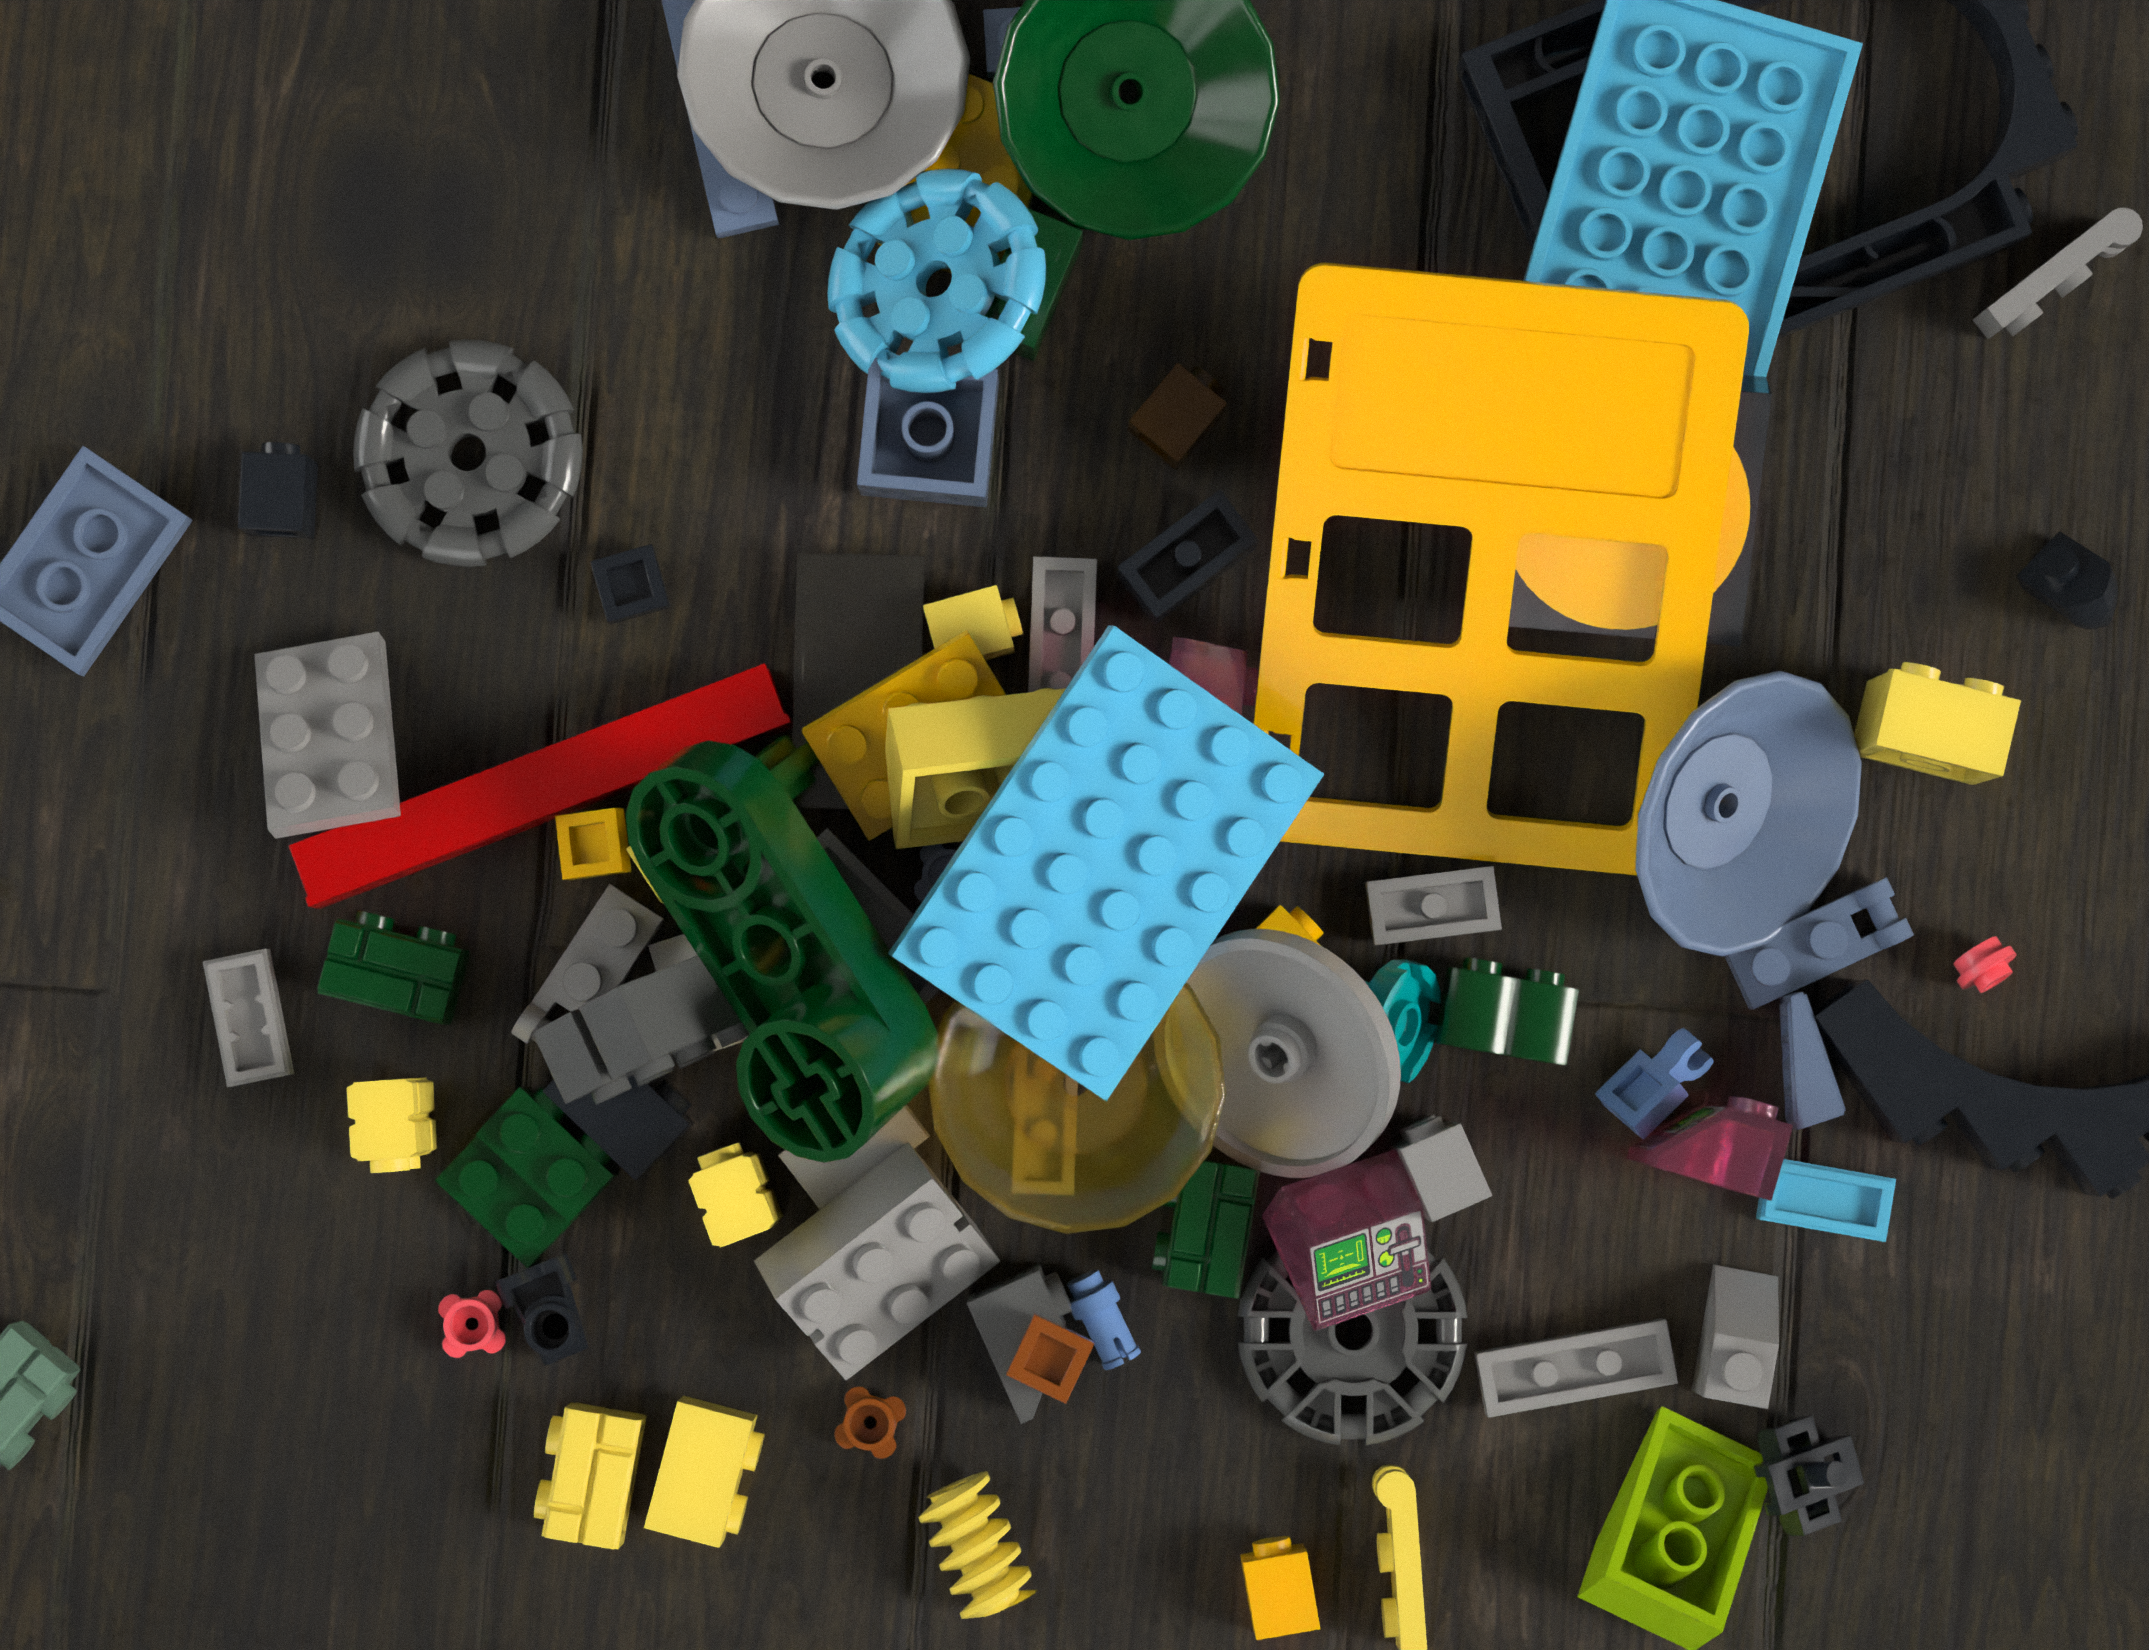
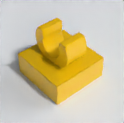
M608 808L555 816L562 880L631 872L630 855L626 850L629 846L624 808Z

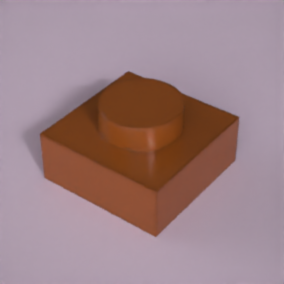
M1034 1313L1006 1375L1066 1404L1095 1342Z

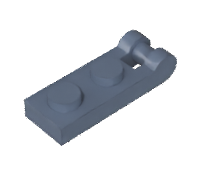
M1887 877L1863 886L1782 925L1778 935L1766 945L1724 956L1749 1010L1765 1005L1876 952L1912 937L1914 934L1906 917L1899 919L1890 900V897L1895 895ZM1866 908L1876 930L1860 937L1850 915Z

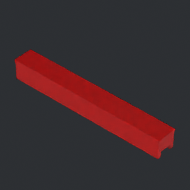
M764 663L401 802V816L333 828L291 844L289 848L308 896L305 898L308 907L322 909L554 820L555 816L570 814L630 791L651 771L686 746L709 740L732 744L742 748L792 729L795 726L792 718L784 709L770 669H767Z

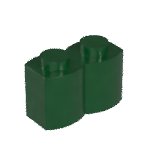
M1464 957L1463 969L1447 968L1435 1044L1567 1066L1579 989L1564 987L1565 974L1527 968L1525 980L1501 976L1502 963Z

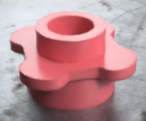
M484 1290L477 1297L461 1298L456 1294H450L441 1300L438 1312L444 1318L443 1329L446 1336L443 1339L442 1346L449 1356L460 1358L467 1351L479 1349L492 1354L503 1348L506 1343V1334L500 1329L498 1311L502 1307V1299L496 1292ZM469 1318L477 1319L478 1327L475 1330L467 1327L466 1323Z

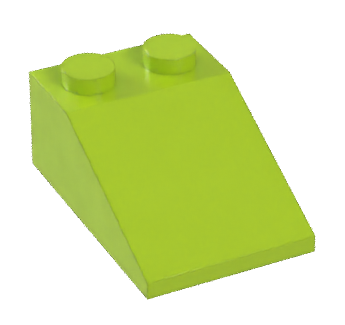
M1661 1406L1655 1413L1599 1533L1577 1597L1687 1650H1697L1721 1634L1724 1630L1768 1490L1766 1478L1756 1477L1754 1465L1763 1462L1762 1454Z

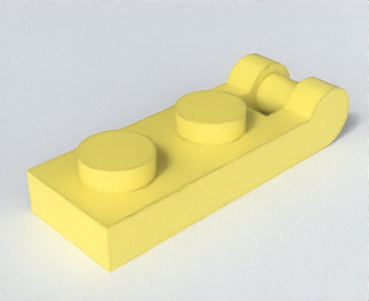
M1388 1464L1376 1470L1372 1477L1373 1492L1383 1506L1386 1507L1388 1533L1377 1534L1380 1573L1391 1572L1393 1597L1382 1598L1381 1600L1385 1638L1395 1637L1396 1646L1399 1650H1427L1416 1489L1414 1482L1403 1468L1398 1465Z

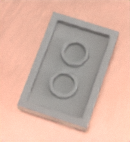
M373 632L254 654L267 827L274 838L401 816L386 642L381 634Z

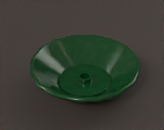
M1026 0L1007 25L993 81L1000 139L1028 190L1073 226L1128 241L1185 232L1231 204L1266 157L1280 103L1273 41L1250 0ZM1126 79L1132 80L1137 87V96L1129 104L1124 103L1118 94L1120 84Z

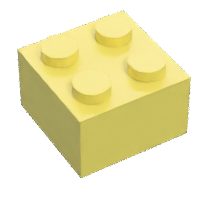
M1903 662L1901 669H1888V672L1867 681L1854 734L1861 758L1971 785L2004 775L2021 700L2002 696L2004 686L1976 678H1965L1964 685L1939 680L1940 670L1909 662Z

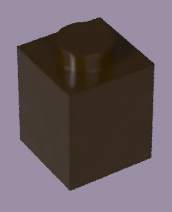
M1177 363L1129 420L1128 432L1177 471L1225 413L1227 402L1219 397L1224 389L1210 374L1200 367L1194 366L1189 372Z

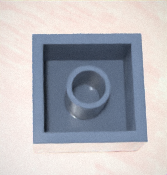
M875 358L870 368H868L857 478V487L860 495L987 507L999 387L998 369H994L978 380L970 376L957 381L956 387L953 390L918 393L892 388L890 379L881 376L883 370L877 362L878 358Z

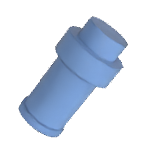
M1095 1269L1067 1283L1072 1294V1298L1069 1299L1072 1309L1071 1313L1075 1320L1082 1319L1091 1340L1095 1342L1094 1346L1102 1360L1101 1364L1104 1370L1113 1369L1124 1364L1122 1359L1124 1357L1132 1360L1141 1353L1116 1304L1121 1298L1112 1280L1103 1281L1099 1270Z

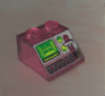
M1729 1096L1727 1106L1708 1104L1632 1145L1629 1148L1626 1159L1744 1195L1772 1201L1793 1125L1775 1120L1778 1108L1744 1097L1736 1098Z
M1396 1149L1283 1186L1262 1215L1313 1331L1427 1293L1431 1289L1423 1207Z

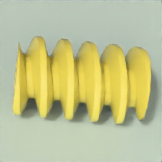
M988 1471L968 1476L928 1495L926 1498H930L932 1504L918 1517L920 1523L940 1522L943 1527L929 1540L931 1547L951 1546L953 1550L939 1564L941 1571H962L963 1576L949 1589L951 1595L971 1594L973 1600L960 1612L962 1619L990 1616L1026 1600L1038 1591L1035 1589L1019 1590L1031 1577L1029 1566H1008L1021 1553L1019 1543H998L1011 1529L1009 1520L1007 1518H987L1000 1505L998 1495L977 1494L990 1481Z

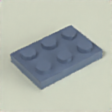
M82 446L0 563V621L78 675L85 676L193 520L96 453Z

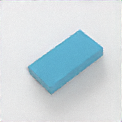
M1766 1156L1756 1219L1886 1242L1896 1179Z

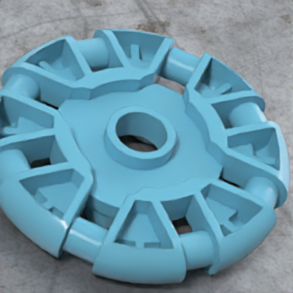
M962 169L925 171L916 175L915 182L905 185L893 195L869 201L849 224L853 232L844 249L836 248L831 263L827 292L828 308L830 311L837 313L839 324L835 327L834 331L840 344L851 360L866 374H868V368H870L874 359L878 358V365L883 370L881 376L890 379L892 388L918 393L953 390L956 387L957 381L970 376L978 380L992 372L1016 350L1025 338L1021 331L1030 314L1038 313L1043 298L1046 279L1045 252L1036 245L1034 236L1038 232V227L1031 213L1023 202L1001 183L995 182L988 185L982 182L980 174ZM926 205L930 219L914 224L911 211ZM973 206L981 212L974 228L965 222ZM877 242L881 246L875 255V265L866 262ZM1011 248L1012 254L1007 257L1005 263L1001 264L997 253ZM940 269H950L952 279L948 289L939 296L927 297L926 284L930 276ZM995 296L1007 302L998 320L985 317ZM877 302L880 313L872 317H864L862 307ZM904 337L913 341L908 352H903L900 356L896 354ZM962 343V352L949 356L947 347Z

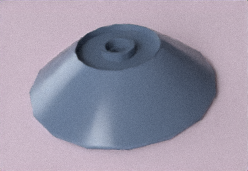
M1775 671L1736 680L1692 711L1658 758L1638 813L1635 870L1650 916L1680 947L1723 957L1766 945L1778 935L1782 925L1807 914L1839 869L1858 817L1862 761L1849 715L1821 683L1783 671Z

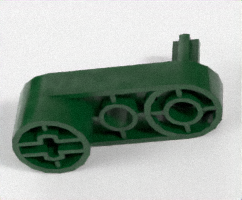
M788 735L779 737L755 756L735 745L709 740L686 746L651 771L633 789L626 811L628 842L641 870L750 1034L743 1041L736 1061L738 1091L752 1120L772 1142L797 1157L823 1163L849 1158L931 1082L939 1060L936 1028L920 996L897 961L888 955L890 950L792 801L817 780L809 769L819 761L811 746L806 742L796 748Z

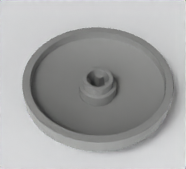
M1248 929L1235 931L1215 939L1156 1026L1157 1051L1166 1083L1181 1111L1199 1133L1213 1146L1237 1162L1252 1169L1260 1170V1172L1287 1178H1308L1339 1170L1356 1160L1378 1139L1388 1125L1395 1110L1400 1090V1057L1392 1026L1383 1007L1365 981L1348 964L1328 949L1301 936L1278 930Z

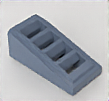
M1791 992L1780 997L1779 1011L1785 1118L1788 1129L1799 1130L1845 1115L1844 1111L1846 1109L1807 994Z

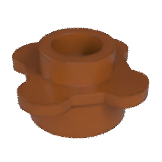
M853 1387L844 1397L847 1411L843 1423L835 1429L836 1442L844 1449H850L855 1446L862 1450H871L872 1454L879 1459L891 1456L897 1446L894 1439L897 1423L904 1419L906 1415L904 1402L897 1396H890L884 1399L870 1395L865 1387ZM872 1416L876 1419L877 1424L874 1428L870 1429L865 1426L864 1420L866 1417Z

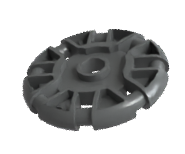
M474 339L449 341L450 347L430 353H428L426 348L410 354L392 367L376 384L375 387L380 391L369 410L362 408L357 422L353 448L355 472L362 473L366 492L361 494L368 511L384 532L400 546L407 542L423 551L422 558L439 564L459 567L487 565L486 559L508 553L511 559L527 551L550 533L561 520L556 515L568 495L574 497L579 483L583 455L581 434L574 433L569 415L574 412V408L567 394L550 372L537 361L533 360L528 364L513 355V348L496 342ZM458 372L463 389L441 395L436 377ZM501 378L517 386V391L509 404L493 393ZM402 403L417 411L408 421L407 433L391 424ZM545 422L550 440L541 445L533 446L527 427ZM467 437H475L482 440L486 447V457L483 463L471 471H463L456 468L452 460V452L455 445ZM404 462L410 481L391 485L386 466ZM529 474L545 482L534 503L517 495ZM429 503L447 513L440 526H437L436 529L420 521ZM497 513L500 529L479 534L475 518Z
M1340 1214L1309 1221L1281 1238L1284 1244L1267 1261L1261 1257L1245 1285L1237 1315L1244 1317V1341H1238L1237 1343L1245 1374L1261 1402L1268 1399L1283 1414L1280 1419L1281 1422L1308 1438L1339 1446L1341 1439L1364 1440L1365 1446L1395 1439L1422 1424L1424 1420L1421 1416L1438 1399L1442 1402L1446 1400L1461 1373L1468 1343L1462 1342V1318H1468L1460 1285L1444 1258L1437 1261L1425 1248L1426 1259L1415 1262L1414 1250L1411 1249L1413 1266L1426 1262L1429 1286L1423 1287L1427 1285L1425 1263L1413 1267V1273L1418 1278L1423 1277L1424 1282L1422 1284L1417 1282L1409 1291L1417 1288L1420 1289L1403 1295L1400 1294L1405 1292L1400 1287V1293L1390 1296L1388 1278L1391 1275L1368 1282L1394 1273L1397 1270L1394 1269L1376 1276L1371 1227L1392 1220L1365 1214L1364 1220H1341ZM1402 1224L1397 1226L1395 1230L1396 1243L1398 1242L1397 1231L1400 1227L1404 1226ZM1368 1229L1374 1277L1316 1296L1314 1278L1309 1279L1303 1285L1300 1293L1285 1280L1302 1261L1313 1271L1310 1248ZM1409 1229L1410 1238H1412L1411 1229ZM1407 1230L1400 1231V1241L1408 1239ZM1415 1238L1390 1247V1254L1392 1248L1418 1240V1244H1420L1419 1238ZM1399 1253V1254H1397V1257H1398V1266L1400 1267V1266H1401V1260H1400V1253ZM1409 1254L1403 1255V1263L1410 1269ZM1423 1268V1273L1418 1275L1416 1273L1417 1269ZM1385 1279L1387 1297L1377 1300L1375 1282ZM1362 1284V1285H1360V1286H1357V1287H1354V1288H1351V1289H1348V1290H1345V1291L1336 1293V1292H1338V1291H1341V1290H1344V1289H1347V1288H1350V1287H1353V1286ZM1372 1284L1373 1302L1363 1305L1361 1287ZM1358 1288L1360 1307L1350 1310L1348 1291ZM1344 1293L1346 1312L1336 1314L1334 1296ZM1330 1295L1318 1300L1320 1322L1368 1306L1354 1311L1366 1315L1370 1321L1371 1335L1368 1341L1358 1348H1346L1339 1344L1335 1336V1326L1340 1317L1319 1323L1316 1299ZM1394 1297V1298H1392V1299H1389V1300H1386V1301H1383V1302L1374 1304V1303H1376V1302H1379V1301H1382V1300H1385V1299ZM1331 1298L1333 1316L1323 1319L1321 1301ZM1269 1318H1289V1342L1269 1341ZM1417 1318L1436 1319V1342H1418ZM1407 1366L1420 1381L1402 1398L1389 1383L1396 1379ZM1299 1367L1303 1369L1308 1377L1316 1382L1303 1396H1300L1286 1382ZM1341 1395H1365L1364 1414L1341 1413Z

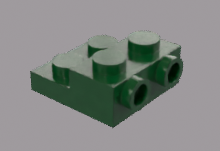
M527 1086L519 1087L476 1133L477 1136L435 1179L445 1191L526 1268H530L619 1174L608 1164L612 1158L586 1133L580 1137L562 1120L566 1114L542 1092L545 1089L542 1086L535 1093Z

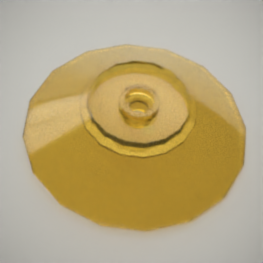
M1187 982L1107 1101L1101 1099L1087 1088L1080 1095H1069L1063 1088V1079L1066 1074L955 1000L943 1015L937 1036L939 1060L929 1081L934 1131L962 1181L1008 1218L1064 1234L1125 1227L1174 1199L1210 1154L1227 1096L1220 1036L1192 986Z

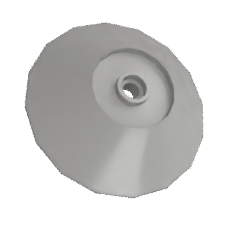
M695 0L683 21L677 77L693 131L729 175L779 203L838 210L891 196L938 160L965 111L970 54L955 4L952 0ZM825 72L830 74L835 82L831 87L821 89L812 83L811 78L816 73Z

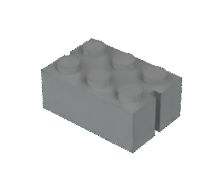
M907 1142L759 1256L754 1262L775 1300L807 1336H810L814 1345L841 1376L848 1380L993 1268L1000 1260L977 1225L947 1188H944L938 1177L911 1144Z

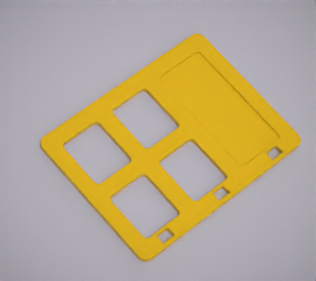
M1318 263L1309 267L1302 274L1297 292L1253 724L1268 735L1269 731L1277 734L1291 735L1289 750L1299 756L1305 693L1308 687L1315 683L1441 694L1451 699L1452 711L1442 796L1438 805L1432 808L1309 797L1280 840L1281 842L1637 875L1635 865L1638 813L1658 758L1688 716L1698 707L1749 335L1748 318L1738 304L1725 299L1335 263ZM1310 338L1316 341L1332 342L1328 378H1305ZM1333 515L1467 528L1472 534L1461 634L1458 640L1451 644L1326 633L1317 630L1313 624L1322 532L1325 520ZM1534 533L1652 544L1665 548L1667 556L1652 657L1644 662L1511 649L1507 645V634L1520 539L1526 534ZM1289 538L1311 541L1308 576L1285 575ZM1508 701L1632 712L1642 715L1645 722L1631 820L1623 826H1612L1491 813L1487 809V799L1497 716L1500 706Z

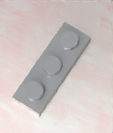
M1664 1318L1474 1352L1485 1415L1488 1418L1678 1384L1667 1320Z

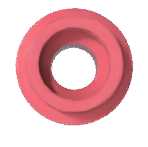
M1997 936L1991 937L1964 953L1953 963L1961 975L1957 982L1962 989L1975 985L1979 992L1983 993L1998 985L2013 973L2008 963L2017 954L2011 946L2004 948Z

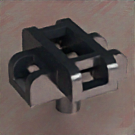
M1813 1415L1799 1416L1778 1427H1769L1761 1430L1758 1433V1443L1763 1462L1754 1465L1756 1477L1766 1478L1771 1496V1501L1764 1504L1767 1515H1779L1783 1530L1790 1536H1805L1841 1522L1842 1519L1835 1495L1864 1484L1851 1435L1834 1436L1819 1440ZM1833 1455L1834 1461H1824L1823 1457ZM1793 1468L1797 1470L1802 1491L1795 1493L1789 1471Z

